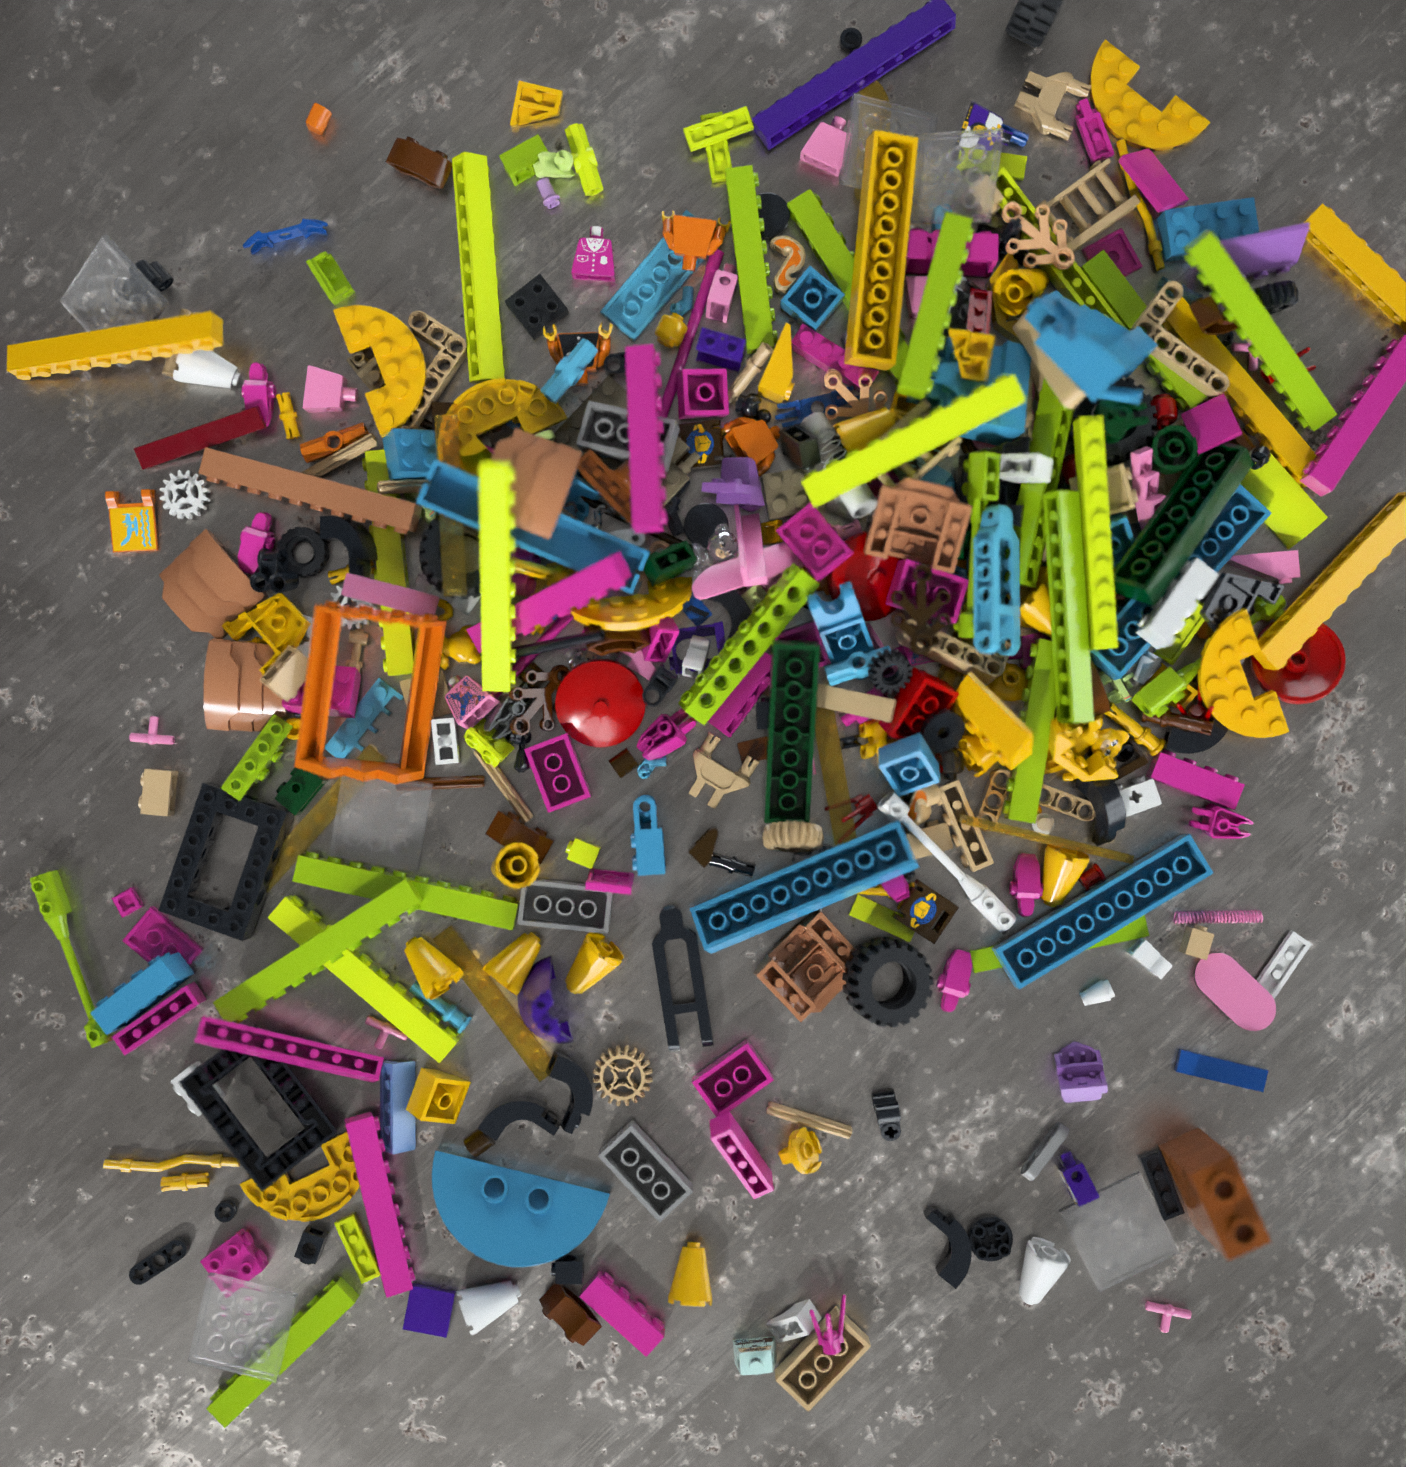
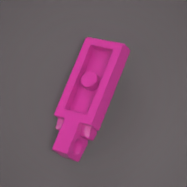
M1087 98L1078 101L1076 105L1078 112L1076 123L1091 164L1113 157L1114 150L1100 112H1097L1096 109L1091 110Z

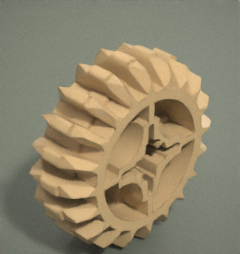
M779 821L764 827L763 841L767 849L775 850L776 852H813L823 847L824 834L822 827L817 824L803 821Z
M617 1045L615 1053L611 1047L608 1048L609 1056L601 1053L600 1057L603 1061L596 1060L595 1065L599 1068H594L593 1074L599 1076L593 1078V1083H600L596 1086L595 1090H604L600 1097L605 1098L609 1095L608 1103L610 1104L613 1098L617 1099V1106H620L621 1100H624L626 1106H629V1099L637 1103L638 1097L636 1095L644 1098L645 1093L643 1090L649 1091L650 1086L647 1083L653 1081V1077L648 1076L653 1073V1069L645 1068L650 1064V1060L642 1062L645 1054L642 1052L637 1056L638 1048L636 1047L632 1052H628L629 1045H625L624 1051H621V1046ZM628 1059L632 1062H629L626 1065H620L619 1063L614 1062V1060ZM607 1065L611 1068V1072L614 1075L609 1085L604 1075ZM636 1066H638L641 1072V1081L638 1085L631 1075ZM621 1071L623 1073V1071H628L626 1076L627 1079L624 1080L623 1078L622 1080L619 1078V1080L617 1081L619 1077V1072ZM619 1086H626L628 1089L631 1088L632 1090L627 1092H619L614 1089H616Z

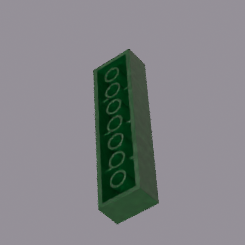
M1225 442L1201 454L1197 452L1196 458L1183 471L1113 571L1114 589L1117 594L1156 606L1254 465L1246 447Z
M772 640L763 801L764 823L771 824L773 822L778 823L779 821L810 822L820 653L818 641Z

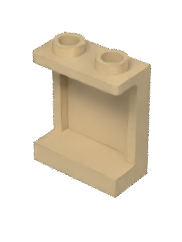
M1121 463L1106 469L1109 516L1135 509V503L1139 501L1136 490H1131L1128 482L1132 480L1130 468H1125L1124 464ZM1070 478L1071 491H1077V478Z

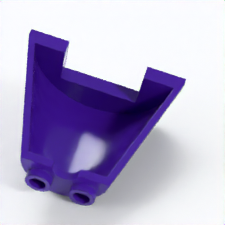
M548 956L532 966L518 994L519 1012L526 1026L539 1038L558 1044L573 1043L569 1021L558 1022V1018H553L549 1014V1008L554 1005L551 995V979L557 978L552 956Z

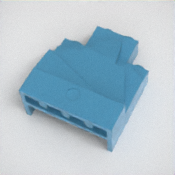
M1057 290L1051 294L1045 293L1040 299L1036 298L1028 306L1030 311L1024 317L1040 335L1034 343L1093 402L1120 377L1128 378L1158 346L1139 326L1129 331L1099 311L1091 310L1085 304L1080 306L1064 298Z
M946 337L942 350H937L936 357H939L940 360L936 372L932 371L930 379L934 380L931 393H926L924 399L931 405L929 413L941 406L943 409L951 406V401L964 395L967 398L973 395L972 391L982 385H985L987 388L995 384L993 380L1001 375L1006 374L1009 377L1014 374L1026 398L1024 404L959 436L995 446L1008 441L1012 442L1025 431L1031 356L1023 344L1006 341L1003 345L994 347L988 383L966 380L961 377L951 337ZM907 396L906 402L917 405L922 401V399Z

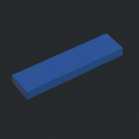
M1179 1049L1174 1071L1259 1092H1264L1268 1076V1070L1183 1049Z

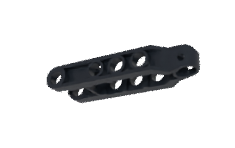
M668 904L661 909L659 916L661 929L652 940V948L669 1052L681 1051L676 1014L697 1011L702 1046H713L714 1042L697 934L684 925L681 909L674 904ZM681 938L686 942L695 1002L674 1005L664 944L668 940Z

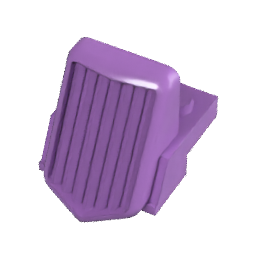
M724 458L721 466V478H712V482H702V492L717 494L716 503L726 505L739 504L740 508L749 512H755L762 506H765L756 463L752 458Z
M1072 1042L1061 1049L1058 1054H1054L1057 1079L1061 1096L1065 1103L1099 1100L1102 1097V1093H1108L1099 1050H1094L1092 1047L1079 1042Z

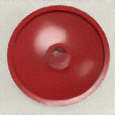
M863 531L845 541L854 554L828 574V589L834 601L841 594L839 585L850 581L864 621H875L888 616L897 609L885 603L899 560L904 559L889 555L886 559L864 554L863 549L868 531Z
M1272 622V623H1270L1269 625H1267V626L1259 633V635L1257 636V640L1267 631V629H1268L1274 622ZM1324 623L1317 628V632L1313 636L1308 637L1299 651L1290 656L1286 665L1281 669H1264L1253 655L1250 656L1252 674L1259 686L1265 692L1275 691L1278 700L1291 704L1312 703L1327 696L1340 682L1346 665L1345 650L1339 637Z
M601 658L584 661L570 669L558 686L555 708L559 723L570 737L584 745L609 747L619 744L628 739L638 729L643 720L646 705L642 700L644 691L642 684L633 671L617 661Z

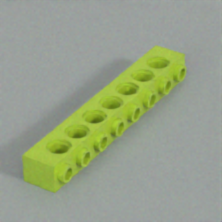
M793 563L787 567L779 581L769 588L765 598L755 605L753 612L747 620H744L739 625L738 631L725 642L724 648L711 659L705 671L696 677L692 687L682 694L678 702L681 708L702 725H705L769 648L772 640L778 637L807 602V596L812 595L820 584ZM794 586L793 591L787 594L788 590ZM779 604L778 609L773 611V608ZM765 622L764 626L758 629L759 625ZM750 640V643L744 647V643ZM736 657L735 661L729 664L730 660ZM721 675V678L715 681L716 677ZM707 693L704 698L700 699L702 694Z

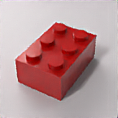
M913 667L911 670L912 676H908L911 681L909 683L905 682L906 687L904 689L901 687L893 699L897 700L892 723L880 720L878 724L890 737L897 740L920 733L922 724L932 713L936 714L939 712L938 710L942 709L950 710L959 693L948 682Z

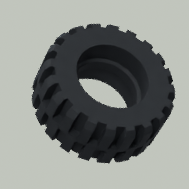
M1019 0L1005 29L1007 34L1032 47H1040L1064 0Z
M1120 377L1110 385L1141 389L1142 392L1145 389L1141 384L1138 386L1134 385L1135 380L1129 377L1126 380H1122L1123 377ZM1143 392L1140 402L1146 403L1147 409L1140 412H1132L1133 418L1148 416L1149 423L1132 426L1126 436L1117 443L1107 444L1105 442L1106 466L1126 462L1131 458L1132 452L1147 446L1148 441L1152 439L1155 433L1153 428L1157 426V419L1153 418V415L1157 413L1156 406H1151L1150 401L1153 400L1150 394L1146 396ZM1084 397L1077 404L1072 416L1068 442L1073 441L1074 443L1073 421L1079 417L1091 416L1093 408L1101 399L1097 398L1093 402L1089 397Z
M440 514L439 519H433L429 523V528L425 529L422 534L419 547V561L422 573L426 575L428 583L436 587V591L441 594L445 592L450 598L460 596L461 599H468V596L479 597L481 596V566L470 573L452 571L444 564L441 551L444 543L456 536H468L480 543V530Z
M877 937L871 940L872 943L865 941L860 945L861 950L855 949L851 953L853 956L851 962L847 960L845 964L848 970L847 973L843 972L842 980L846 981V984L842 987L843 992L848 995L846 997L848 1004L853 1007L857 1014L881 1027L889 1026L893 1028L898 1027V1023L902 1025L910 1023L909 1018L913 1017L916 1019L920 1015L919 1010L927 1007V997L931 998L933 992L929 989L930 985H933V977L929 976V973L932 972L931 966L925 963L927 961L926 957L918 952L917 948L892 937L881 939ZM889 962L899 963L903 971V983L899 992L889 1000L877 1001L872 993V980L875 973L880 967Z

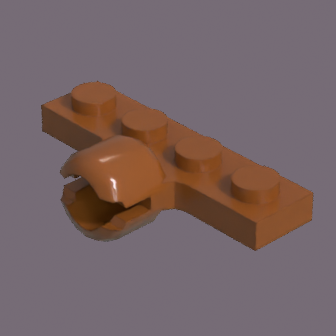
M589 449L579 459L576 470L632 527L630 460H626L616 470L612 471Z

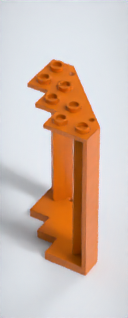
M326 601L325 604L315 605L294 767L330 779L348 776L360 781L381 779L393 784L423 779L447 621L438 619V615L424 613L423 616L407 614L406 611L400 609H392L391 612L375 610L372 606L359 605V607L343 606L335 601ZM342 617L348 619L367 618L385 624L403 623L418 627L399 764L323 757Z

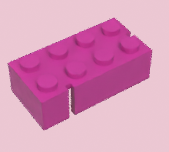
M921 228L909 230L905 274L928 275L940 229H936L932 233H928V231H924ZM989 231L973 233L971 242H966L965 249L969 250L965 264L961 263L959 268L960 271H963V277L990 278L993 268H995L998 261L999 234H992Z

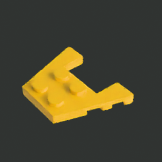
M277 593L256 605L257 608L248 613L243 612L238 615L236 620L232 622L227 621L222 625L229 636L236 641L253 626L274 650L275 654L259 669L263 675L289 645L296 649L298 648L311 624L283 593Z

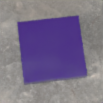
M412 1283L413 1290H410L403 1330L447 1338L456 1291Z

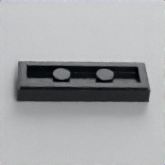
M1156 1149L1138 1156L1161 1218L1166 1221L1184 1214L1183 1206L1161 1150Z

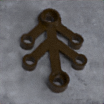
M926 564L917 565L912 570V578L916 581V607L906 598V594L902 590L893 591L890 596L894 604H899L916 621L915 630L906 622V617L902 613L893 614L890 619L894 627H899L910 638V648L918 655L927 654L932 649L933 637L951 622L948 614H939L935 618V624L926 631V622L951 599L948 591H939L935 595V600L926 608V582L932 577V570ZM918 570L923 571V578L917 576ZM896 593L901 594L902 598L900 601L895 599ZM941 593L945 594L946 600L944 602L940 600ZM896 616L901 617L902 621L900 624L895 622ZM942 616L946 618V623L944 625L940 623V618ZM919 639H922L924 642L922 648L917 645Z

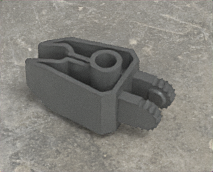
M524 682L518 687L527 689L528 685ZM518 690L514 692L516 698L519 696ZM502 694L498 699L500 702L491 710L486 719L484 731H491L499 724L498 729L491 737L492 739H499L511 733L510 723L512 719L520 717L535 698L514 701L510 699L509 694Z

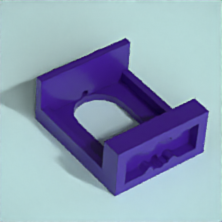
M702 327L696 346L698 351L696 362L720 369H727V371L739 374L745 353L746 339Z
M723 622L680 628V632L672 647L673 656L669 657L670 670H675V674H682L683 660L677 656L676 647L681 641L691 639L693 635L701 637L715 635L719 654L726 642ZM712 658L707 659L705 669L709 666ZM689 669V670L692 671V672H697V671H698V670Z

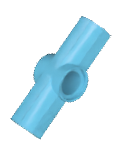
M582 338L568 357H563L554 370L555 373L542 387L540 392L549 401L556 404L569 387L574 386L584 374V369L596 356L598 349L591 342Z
M889 645L867 653L855 652L850 655L849 659L825 666L830 686L854 678L858 680L868 678L867 670H870L868 664H873L871 658L873 656L878 658L876 653L879 651L881 654H884V649H888L891 652ZM864 664L862 667L856 668L857 665Z

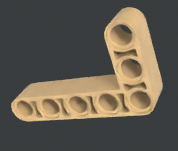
M1170 281L1156 293L1130 331L1138 326H1142L1146 329L1147 335L1156 344L1157 340L1163 341L1165 349L1157 346L1150 354L1204 395L1216 397L1227 390L1229 386L1228 377L1160 326L1183 295L1182 285L1176 281ZM1166 290L1172 291L1173 299L1166 295ZM1152 308L1159 310L1160 317L1154 316ZM1175 353L1182 356V363L1176 360ZM1194 367H1198L1200 369L1201 376H1197L1194 374ZM1212 380L1217 381L1219 390L1212 387Z
M1027 309L1014 324L1013 330L1060 402L1067 408L1073 409L1086 394L1034 343L1040 335L1024 318L1030 311Z
M414 311L409 315L408 324L416 337L439 352L426 370L424 394L422 400H425V404L413 411L409 417L413 419L410 425H403L399 429L419 428L432 409V402H436L467 357V345L464 338L422 311ZM417 321L425 322L420 328L414 327ZM436 333L444 334L439 340L433 339ZM455 345L463 347L459 352H453L451 349ZM443 363L450 364L447 370L439 369ZM431 381L438 383L433 389L426 387Z
M908 619L906 622L916 630V621ZM898 628L895 635L896 640L901 645L911 649L910 638ZM941 631L933 637L932 649L927 654H924V656L964 675L972 672L984 684H990L1003 673L1009 657L1000 655V653L997 654L996 652L992 654L980 653L975 647ZM989 638L987 639L985 648L989 645ZM1009 638L1005 642L1006 650L1011 646ZM919 639L917 641V645L920 648H922L924 645L922 639Z
M995 769L989 774L974 814L981 831H991L997 824L1003 802L1009 791H1006L1007 779L1011 778L1012 772L1008 770ZM999 773H1003L1005 776V782L1002 785H998L995 780ZM1042 784V789L1046 790L1047 797L1043 801L1039 800V805L1082 821H1091L1095 818V811L1090 801ZM991 794H995L998 799L994 806H990L987 801ZM1062 797H1066L1068 800V805L1064 809H1061L1059 806V800ZM1083 805H1087L1089 812L1086 816L1082 817L1080 808ZM983 815H987L990 819L986 827H982L979 822Z

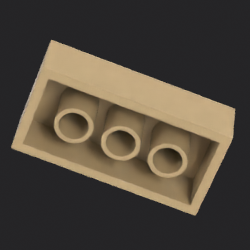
M835 1306L829 1314L832 1330L838 1334L840 1309ZM846 1315L844 1316L843 1326L844 1342L840 1343V1353L834 1355L824 1354L822 1345L818 1344V1337L814 1328L774 1370L776 1382L808 1412L871 1347L869 1337ZM826 1317L819 1323L822 1335L827 1331Z

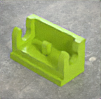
M538 134L499 155L514 186L535 176L533 164L540 161L538 154L548 152Z
M324 251L306 261L329 300L334 305L355 293L331 253L327 254Z

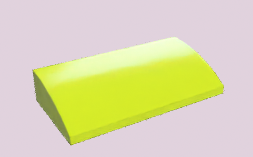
M1272 454L1267 464H1264L1257 470L1250 469L1240 483L1271 512V515L1264 523L1287 549L1296 545L1328 518Z

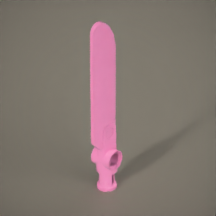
M853 519V522L842 526L830 524L844 542L851 536L862 532L861 525L857 519ZM785 542L764 548L767 579L782 574L793 563L800 568L805 567ZM739 557L720 562L704 570L692 585V592L695 598L699 600L707 599L743 587L744 581Z

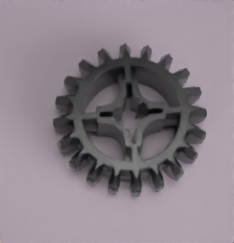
M1276 281L1252 288L1269 315L1293 307L1299 300L1298 288L1294 281Z

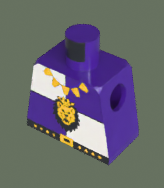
M971 101L956 146L992 152L995 142L1008 146L1013 132L1001 129L1003 122L1001 116Z
M1070 1150L1059 1154L1058 1157L1062 1167L1058 1171L1072 1201L1081 1207L1100 1198L1084 1164L1080 1160H1075ZM1077 1171V1176L1072 1179V1173Z

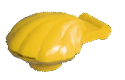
M1007 662L1003 673L986 687L1000 701L1021 700L1023 689L1027 688L1028 679L1025 678L1026 672L1024 669L1016 664Z

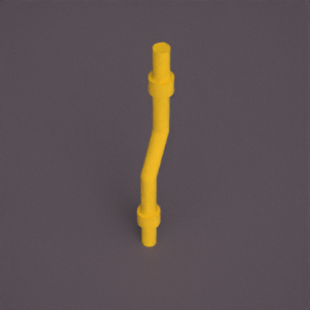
M1125 139L1117 141L1116 144L1120 158L1125 154H1129ZM1119 163L1121 170L1124 171L1130 196L1136 195L1140 200L1137 209L1143 219L1147 233L1149 254L1153 256L1156 271L1165 268L1161 254L1163 248L1161 241L1157 239L1152 216L1138 191L1137 185Z
M184 1154L159 1163L134 1161L131 1158H123L122 1160L105 1159L103 1168L120 1169L121 1172H132V1170L160 1172L185 1163L211 1165L214 1168H221L222 1166L239 1167L240 1163L236 1157H223V1154H213L212 1156Z

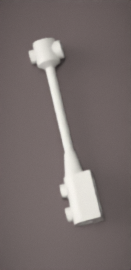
M894 791L888 793L880 800L877 808L892 823L896 821L902 822L958 879V882L967 894L966 899L998 931L1005 932L1015 923L1017 917L985 884L965 874L908 816L909 807Z

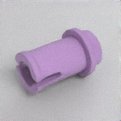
M545 177L538 180L536 187H538L544 199V206H547L548 209L558 206L560 204V196L555 193L549 178Z

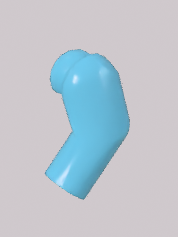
M683 287L682 299L671 304V313L674 312L683 316L692 309L694 287Z

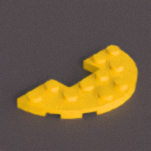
M1106 39L1104 40L1091 66L1089 82L1091 88L1089 94L1096 111L1100 112L1105 128L1118 140L1125 139L1127 145L1137 149L1150 148L1154 149V151H1164L1190 142L1211 123L1177 95L1172 98L1162 112L1127 85L1140 66Z
M350 305L333 309L350 354L372 347L386 386L367 392L365 396L380 436L383 438L393 428L399 429L403 426L421 402L426 380V364L422 349L409 328L401 320L384 310L363 305Z
M505 378L481 382L467 389L455 399L453 405L444 415L438 438L439 461L460 469L462 461L459 459V452L472 439L515 418H518L523 431L535 435L567 420L568 417L558 402L554 404L540 392L541 389L532 383Z
M692 577L669 579L653 587L650 581H647L649 594L613 596L611 598L602 597L598 600L592 597L588 599L590 603L582 608L577 609L576 606L570 608L571 614L574 616V620L587 626L591 623L601 625V629L622 631L659 624V619L666 616L671 618L683 609V604L689 601L692 595Z
M1242 608L1218 625L1219 628L1211 638H1208L1201 653L1200 669H1198L1199 691L1207 709L1210 706L1214 707L1212 716L1228 729L1238 734L1255 738L1279 736L1290 731L1276 692L1270 690L1253 698L1240 660L1261 651L1247 610Z
M347 1131L321 1145L329 1165L294 1182H291L288 1173H286L263 1192H261L252 1178H249L240 1183L242 1190L257 1207L260 1206L269 1212L271 1216L285 1221H315L335 1213L354 1196L360 1187Z

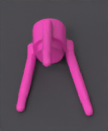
M845 1294L841 1298L838 1334L832 1330L829 1313L826 1314L827 1331L822 1335L814 1311L812 1309L809 1311L818 1337V1344L822 1345L823 1353L827 1355L840 1353V1343L844 1342Z

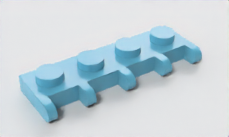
M378 678L358 703L355 718H347L324 749L336 758L345 759L354 747L362 751L364 746L358 743L368 729L376 734L378 729L372 725L382 712L390 716L392 712L386 706L394 696L399 700H402L404 696L383 679Z

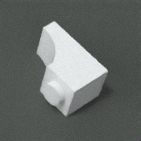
M808 1299L795 1303L786 1312L770 1319L766 1325L777 1342L781 1343L807 1336L812 1332L814 1325L809 1313L811 1309L814 1311L818 1322L822 1317L811 1300Z

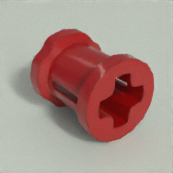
M1094 863L1092 868L1081 874L1078 881L1084 890L1088 891L1097 882H1104L1106 877L1098 864Z

